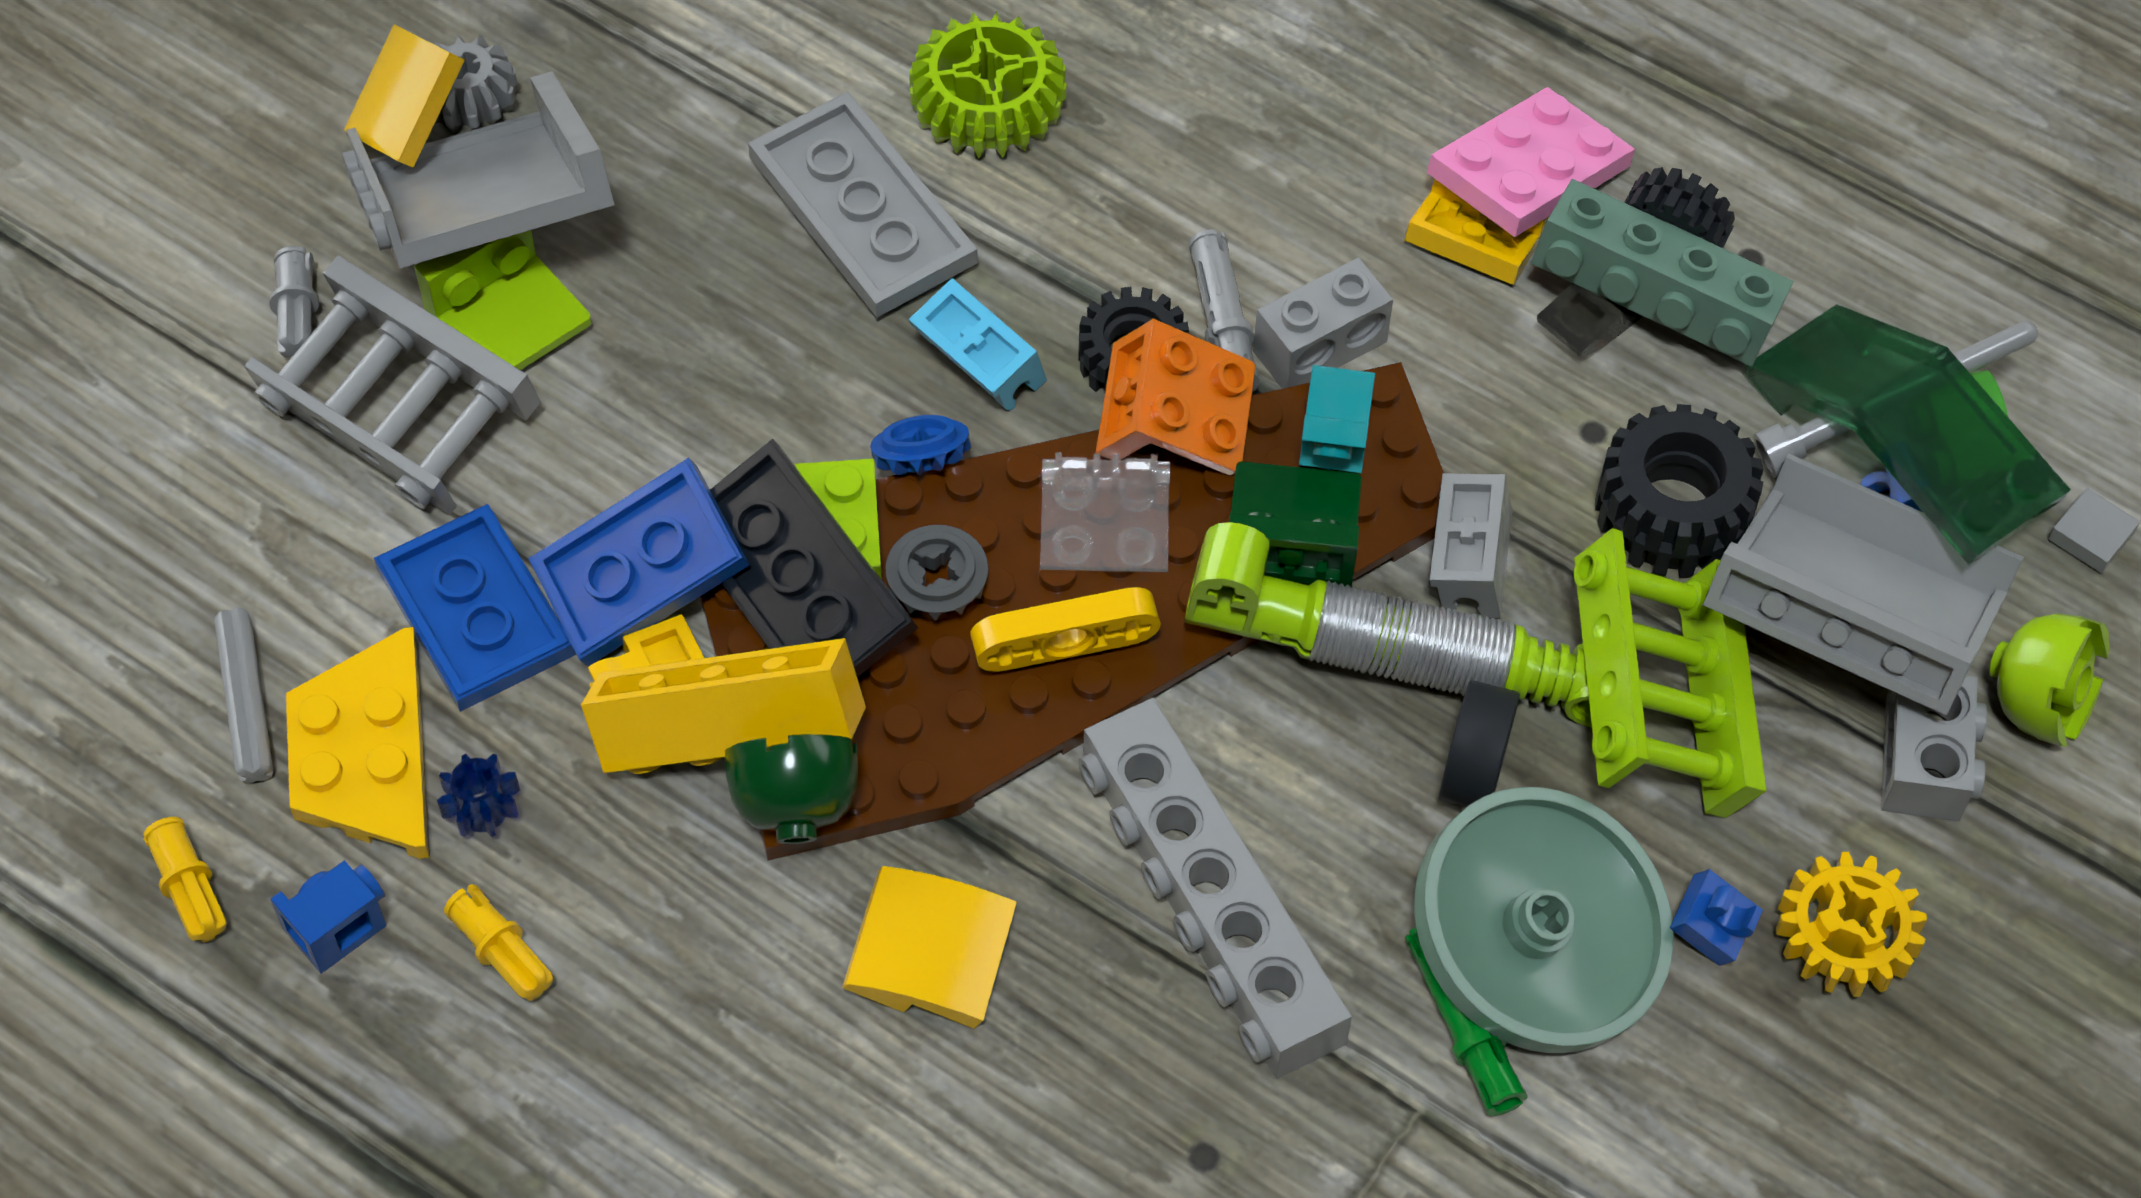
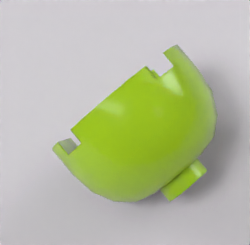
M2062 613L2035 617L2022 625L2014 633L2010 642L2001 641L1997 645L1990 663V676L1998 679L1997 698L2004 714L2020 731L2039 740L2062 747L2068 746L2066 737L2074 740L2077 739L2092 714L2102 687L2103 679L2093 675L2095 656L2108 659L2110 646L2109 631L2106 625L2085 617Z

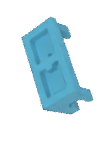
M953 278L908 319L910 324L929 343L936 346L993 396L1006 410L1015 408L1016 400L1013 398V394L1023 382L1036 391L1047 381L1037 351Z

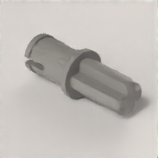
M287 246L276 252L274 256L275 290L269 298L270 308L277 315V350L286 358L293 356L311 335V316L317 312L319 307L318 295L313 291V254L311 252L306 254V249L299 246Z

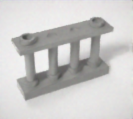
M338 255L323 272L324 277L335 293L332 299V303L335 306L278 374L251 357L244 367L258 386L254 395L275 414L283 417L287 411H290L397 481L394 485L395 488L414 505L424 509L430 503L447 515H450L455 509L456 504L440 480L441 477L495 412L502 414L507 408L522 419L527 420L541 401L527 374ZM366 318L380 327L378 329L381 335L380 338L325 404L299 388L354 322L361 324ZM413 348L427 357L425 359L428 365L427 368L372 434L346 419L348 414L400 352L408 353ZM460 378L474 387L472 390L475 395L473 400L419 465L393 449L447 382L455 383Z

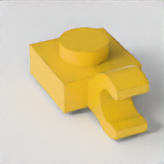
M681 614L623 636V650L625 654L597 661L588 667V671L593 681H595L599 673L702 659L704 656Z

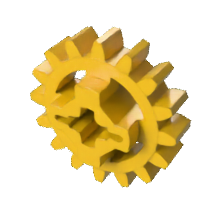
M1842 852L1836 867H1831L1825 858L1819 856L1815 858L1810 874L1801 869L1795 872L1789 886L1791 890H1784L1777 909L1784 914H1781L1776 934L1791 937L1787 942L1783 955L1786 959L1803 957L1806 963L1800 976L1805 980L1813 977L1817 972L1825 975V991L1832 993L1839 981L1848 982L1853 997L1861 996L1867 981H1871L1874 987L1881 993L1887 991L1893 975L1902 979L1908 975L1914 963L1912 958H1918L1926 939L1920 933L1927 921V914L1911 910L1919 896L1916 889L1900 891L1896 887L1901 875L1897 868L1889 871L1885 876L1877 873V857L1870 855L1863 867L1854 866L1849 852ZM1817 899L1819 902L1816 910L1818 915L1815 921L1809 923L1808 907ZM1892 925L1894 932L1893 944L1886 949L1883 945L1887 938L1884 932L1888 926Z

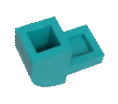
M1312 365L1299 465L1362 473L1375 373Z

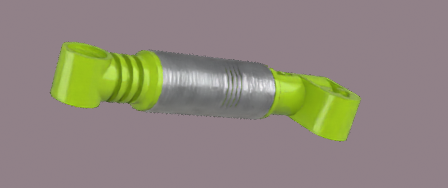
M1231 522L1218 523L1207 530L1192 581L1184 623L1293 647L1301 658L1310 659L1311 661L1316 660L1317 663L1322 661L1323 664L1328 662L1330 666L1335 664L1336 667L1341 665L1342 668L1347 667L1349 670L1354 668L1355 672L1360 669L1361 673H1365L1368 670L1370 675L1376 673L1379 677L1383 674L1385 678L1391 676L1393 680L1398 678L1399 681H1402L1404 679L1406 683L1410 681L1412 685L1417 683L1418 686L1423 684L1424 687H1427L1429 685L1431 689L1434 687L1437 690L1442 688L1443 691L1448 690L1450 693L1454 691L1456 695L1461 693L1464 696L1469 681L1475 680L1517 691L1520 693L1519 699L1524 700L1526 694L1530 693V701L1538 704L1543 696L1545 697V704L1551 707H1555L1558 701L1561 700V708L1565 710L1570 719L1578 724L1592 728L1583 643L1576 646L1572 653H1570V646L1564 643H1560L1557 650H1554L1553 641L1544 639L1541 646H1538L1537 637L1529 636L1523 626L1513 622L1508 624L1506 620L1504 622L1500 619L1496 621L1494 618L1489 620L1487 616L1483 618L1481 615H1470L1469 612L1464 614L1462 610L1457 612L1456 609L1451 611L1450 608L1445 610L1443 606L1439 608L1437 605L1432 606L1430 603L1426 605L1425 602L1420 604L1418 600L1410 603L1408 598L1403 601L1401 597H1398L1395 600L1393 595L1387 597L1385 593L1381 594L1378 592L1376 594L1374 590L1369 592L1368 589L1363 591L1361 587L1359 589H1356L1355 586L1350 588L1349 585L1344 587L1342 583L1338 585L1336 582L1331 583L1330 580L1326 582L1317 579L1313 583L1306 585L1266 576L1264 573L1270 546L1269 540L1262 532L1244 524Z

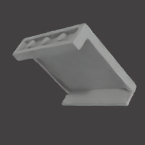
M552 71L530 77L538 112L426 143L414 168L398 162L387 155L369 160L356 128L347 130L352 150L343 152L342 157L349 180L355 189L359 204L364 210L368 225L373 230L379 251L391 248L399 269L615 205L600 148Z
M1788 453L1773 490L1738 544L1731 542L1724 552L1703 605L1947 716L2003 604L2024 557Z

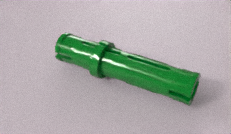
M1412 928L1409 931L1411 935L1405 936V942L1410 948L1415 961H1417L1439 1012L1448 1026L1454 1041L1452 1053L1457 1063L1461 1066H1466L1469 1075L1476 1085L1487 1115L1498 1116L1513 1111L1523 1104L1522 1101L1526 1100L1528 1096L1517 1074H1515L1504 1049L1507 1042L1480 1028L1454 1005L1435 979L1425 959L1417 928Z

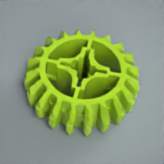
M997 11L991 20L980 21L973 12L967 24H961L951 18L947 26V32L932 29L928 44H919L915 55L916 61L912 62V68L909 71L911 86L910 102L913 105L914 111L917 112L921 128L931 129V134L934 136L936 143L951 139V146H953L955 153H958L966 146L973 147L978 158L981 157L985 149H996L1003 158L1008 149L1007 146L1015 145L1021 150L1026 151L1030 143V137L1044 140L1045 134L1048 131V125L1057 124L1058 118L1061 115V107H1063V102L1067 96V84L1065 83L1066 68L1063 64V58L1058 57V50L1055 47L1054 40H1044L1040 26L1025 30L1020 16L1010 23L1002 22Z

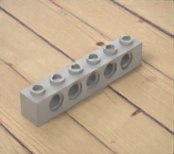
M1155 699L1146 700L1084 729L1083 757L1078 759V764L1087 786L1094 794L1102 791L1112 807L1109 814L1116 834L1125 846L1132 843L1135 845L1144 860L1141 863V869L1149 889L1156 898L1160 899L1164 896L1167 898L1176 913L1173 921L1181 942L1189 952L1199 951L1209 968L1206 970V977L1210 989L1221 1006L1226 1007L1231 1004L1242 1022V1025L1239 1026L1242 1041L1253 1060L1257 1063L1265 1060L1277 1080L1347 1045L1352 1019L1351 1014ZM1137 778H1148L1155 781L1157 785L1150 788H1140L1130 782ZM1171 829H1178L1186 832L1189 837L1183 840H1170L1161 833ZM1207 881L1219 885L1222 890L1217 893L1206 894L1196 890L1193 886L1199 882ZM1232 935H1245L1253 939L1256 944L1247 948H1238L1229 944L1225 939ZM1265 989H1278L1286 993L1289 999L1281 1003H1271L1261 998L1258 993Z

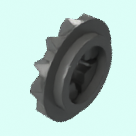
M928 525L906 533L893 545L888 554L885 567L890 591L905 604L909 614L916 610L927 612L935 621L941 613L955 610L962 615L968 603L974 599H981L983 588L988 578L987 557L978 541L965 531L947 525ZM949 559L948 578L950 580L938 578L933 584H929L926 587V570L924 568L936 570L941 564L945 565Z

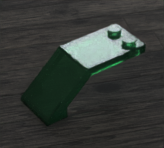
M1838 304L1759 355L1752 367L1746 364L1742 369L1780 416L1788 412L1795 405L1854 430L1968 565L1974 563L2061 502L2071 490L1948 347Z

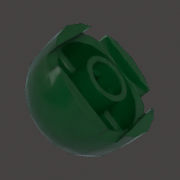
M811 734L788 735V743L767 747L766 738L738 743L725 750L726 777L732 803L741 818L753 827L776 831L777 843L799 844L817 840L816 829L837 822L849 811L857 793V743L853 744L852 739L848 737Z

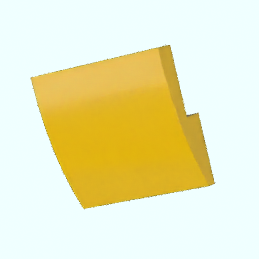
M394 24L347 121L344 131L347 132L348 129L356 128L362 142L394 160L414 168L465 60Z
M1434 178L1431 192L1409 221L1404 241L1514 285L1536 249L1549 217L1514 237Z
M882 866L875 878L842 988L903 1013L913 1004L974 1029L984 1020L1017 902L952 879L908 869Z

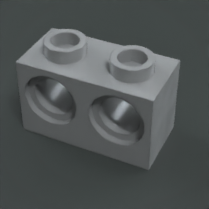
M1358 257L1257 309L1253 352L1282 389L1310 383L1312 365L1338 368L1387 342L1393 298Z
M1966 676L1947 716L1889 690L1885 708L1881 811L1960 822L1970 799H1979L1981 797L1985 780V761L1975 759L1976 742H1981L1984 736L1987 706L1985 703H1977L1978 677ZM1927 712L1937 713L1947 721L1934 719ZM1924 768L1937 770L1945 778L1934 777L1927 773Z

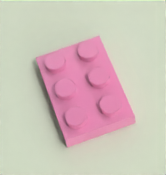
M1546 87L1431 154L1427 173L1509 234L1516 237L1551 215L1571 179L1596 188L1630 167L1635 148L1568 102L1563 96Z

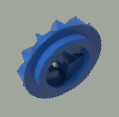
M921 415L902 419L889 425L872 440L870 448L877 468L885 471L892 470L893 474L896 475L917 472L920 476L924 471L932 469L941 471L945 464L959 462L963 459V454L971 448L969 430L963 423L940 415Z

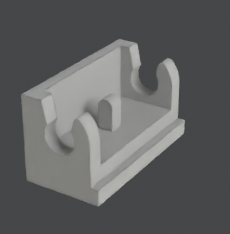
M1442 474L1430 584L1431 587H1438L1441 605L1445 610L1447 608H1450L1451 611L1457 610L1458 598H1471L1478 602L1477 609L1483 618L1487 616L1488 618L1501 619L1513 513L1505 474Z

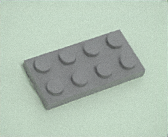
M848 91L748 143L749 158L876 318L978 263V249Z

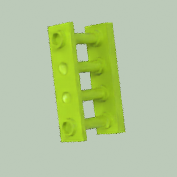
M1612 528L1574 558V580L1577 584L1593 733L1592 750L1595 755L1598 786L1610 788L1641 765L1648 764L1699 778L1705 813L1727 818L1767 790L1745 625L1703 605L1721 560L1715 559L1685 583L1637 570L1626 565L1623 531ZM1630 594L1678 608L1681 616L1683 636L1633 622ZM1636 650L1684 663L1687 668L1690 693L1640 679ZM1643 707L1692 720L1697 750L1646 737Z

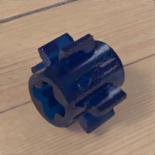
M464 754L461 757V763L453 769L452 773H440V782L443 791L446 793V795L441 796L437 800L442 818L457 816L456 823L460 836L465 837L472 830L475 832H487L493 837L496 835V828L503 823L506 817L517 818L519 815L515 799L511 797L520 791L517 775L515 772H507L501 775V767L496 754H492L487 760L483 758H470L467 754ZM484 793L482 796L474 797L477 794Z

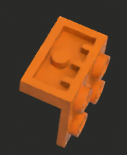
M1152 319L1113 343L1096 454L1117 462L1151 443L1230 476L1235 474L1236 464L1243 460L1255 375L1254 362L1158 320Z

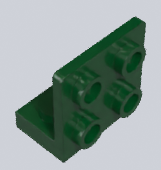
M1244 461L1238 462L1235 470L1229 522L1253 527L1262 532L1269 540L1270 548L1264 575L1311 584L1317 579L1326 582L1330 580L1331 583L1336 582L1338 585L1342 583L1344 587L1349 585L1352 588L1360 528L1358 526L1362 477L1357 473Z

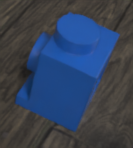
M345 860L330 871H322L310 877L302 885L298 894L290 900L282 891L270 899L282 929L320 974L386 927L378 901L385 897V894L379 883L366 867L359 865L353 870Z

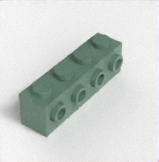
M1571 179L1549 216L1530 262L1541 269L1751 367L1794 282L1574 179Z

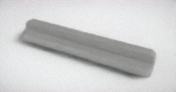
M236 607L232 610H221L215 616L214 623L235 771L238 773L239 780L246 784L266 781L272 776L274 770L252 621L246 609Z

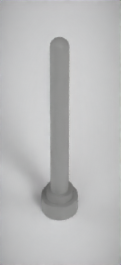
M2021 321L1796 428L1791 423L1784 427H1781L1778 423L1753 434L1758 452L1773 478H1777L1788 453L1803 459L1807 457L1806 450L2031 345L2037 339V327L2032 322Z

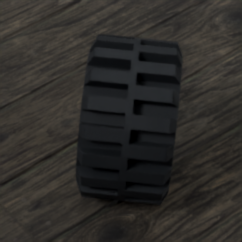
M1677 404L1676 411L1668 412L1666 407L1662 405L1651 408L1649 418H1646L1641 413L1631 417L1628 420L1627 428L1620 427L1614 434L1611 446L1607 449L1595 498V510L1600 511L1597 522L1602 533H1607L1612 528L1623 531L1624 547L1630 553L1628 562L1639 568L1644 562L1654 566L1652 573L1666 576L1668 569L1678 570L1679 577H1688L1694 575L1696 567L1700 566L1703 569L1715 559L1721 560L1731 542L1738 544L1753 521L1764 482L1761 481L1763 474L1762 461L1760 458H1753L1756 450L1755 445L1749 437L1742 439L1738 437L1740 427L1731 420L1722 424L1716 420L1718 413L1706 408L1703 414L1691 412V405ZM1660 480L1681 481L1695 487L1705 496V499L1698 501L1676 500L1662 494L1651 483Z

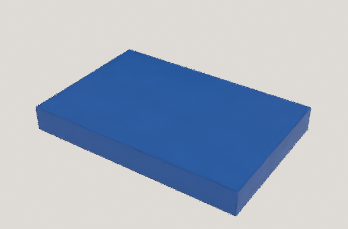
M689 457L528 558L579 660L587 666L622 646L623 636L657 624L750 565L698 466Z
M488 504L374 557L379 574L410 627L414 628L418 641L460 712L575 656V650L563 626Z

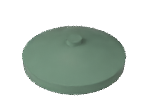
M1520 787L1497 791L1470 804L1450 820L1436 835L1422 860L1416 881L1414 911L1417 933L1425 959L1435 979L1454 1005L1476 1025L1489 1031L1491 1035L1497 1036L1498 1039L1527 1050L1544 1053H1570L1590 1049L1609 1041L1631 1027L1644 1016L1660 994L1668 976L1673 952V930L1670 929L1672 915L1665 888L1654 864L1632 834L1608 813L1592 803L1575 795L1548 788Z

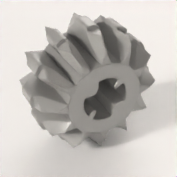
M457 34L455 42L451 46L435 42V45L465 60L435 123L445 122V126L453 134L463 125L469 126L471 130L479 129L480 124L484 122L490 124L499 123L501 112L513 111L515 86L518 82L515 68L511 66V62L508 61L507 54L503 51L501 45L489 47L482 35L471 43H465Z

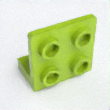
M531 230L423 261L414 266L424 310L519 370L530 365L592 324L591 315L588 310L536 256Z

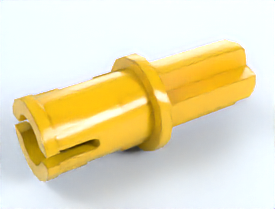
M179 817L162 818L149 825L143 833L146 846L150 848L162 876L158 886L163 896L172 898L189 939L192 941L201 940L203 943L210 942L215 939L216 935L226 929L227 924L209 884L212 872L207 863L199 861L187 835L183 819Z
M471 884L467 887V892L472 898L466 894L463 888L459 889L446 902L444 914L472 942V945L476 948L475 957L482 965H492L519 997L526 998L529 1001L539 998L543 991L551 986L553 976L549 969L521 939L523 929L516 921H507L494 908L477 885Z

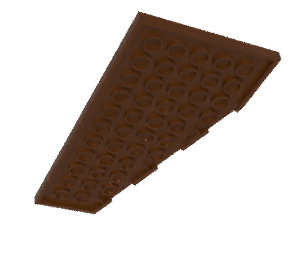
M1401 362L1364 370V372L1375 373L1362 473H1357L1361 475L1362 483L1358 526H1360L1358 550L1353 580L1388 559H1391L1392 562L1397 561L1435 538L1442 474L1444 471ZM1310 383L1251 396L1242 461L1349 472L1299 465ZM1099 430L960 460L954 464H945L941 471L932 469L924 471L920 476L917 472H907L902 475L875 479L881 577L888 588L885 567L888 554L893 545L906 533L928 525L952 526L965 531L975 538L987 557L988 578L984 585L981 599H974L968 603L962 615L955 610L941 613L936 621L927 612L916 610L909 614L905 604L895 597L918 626V629L857 677L866 708L852 737V743H857L858 755L857 793L849 811L837 822L817 828V840L812 842L781 844L777 843L776 831L759 829L767 861L959 816L974 807V800L1058 751L1064 755L1083 744L1084 729L1148 700L1228 653L1232 657L1258 642V639L1184 623L1192 581L1205 534L1211 526L1229 522L1235 474L1231 476L1151 443L1115 462L1096 454ZM949 559L945 565L941 564L936 570L924 568L926 570V587L929 584H933L938 578L950 580L948 578ZM722 583L700 596L715 657L769 649ZM1130 587L1145 588L1153 595L1161 626L1155 635L1138 644L998 672L984 670L977 663L970 632L975 624L989 616Z

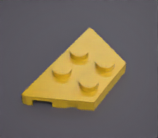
M409 627L397 631L286 693L289 802L294 820L320 828L335 827L342 830L348 837L370 844L373 838L404 847L409 856L422 859L429 858L418 648L414 628Z

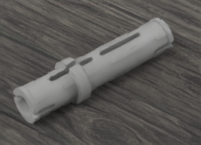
M1214 229L1198 232L1190 239L1189 249L1195 265L1202 304L1208 322V328L1205 331V341L1254 362L1251 350L1254 332L1251 323L1245 319L1242 312L1240 295L1229 256L1227 237L1223 232L1217 235V231ZM1256 364L1252 392L1260 385Z

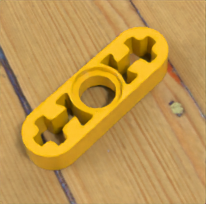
M1130 587L995 614L975 624L970 632L979 667L987 671L998 672L1138 644L1155 635L1160 629L1161 622L1152 593L1145 588Z

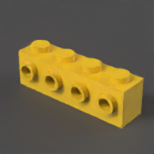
M845 638L599 673L581 703V708L603 772L628 770L632 774L648 773L662 765L689 762L694 766L708 765L725 757V750L727 748L754 739L766 738L767 747L788 743V735H834L852 739L866 708Z

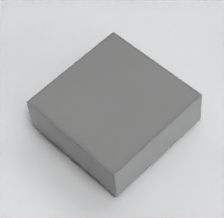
M2086 488L2055 525L2048 540L2102 574L2135 534L2140 521Z

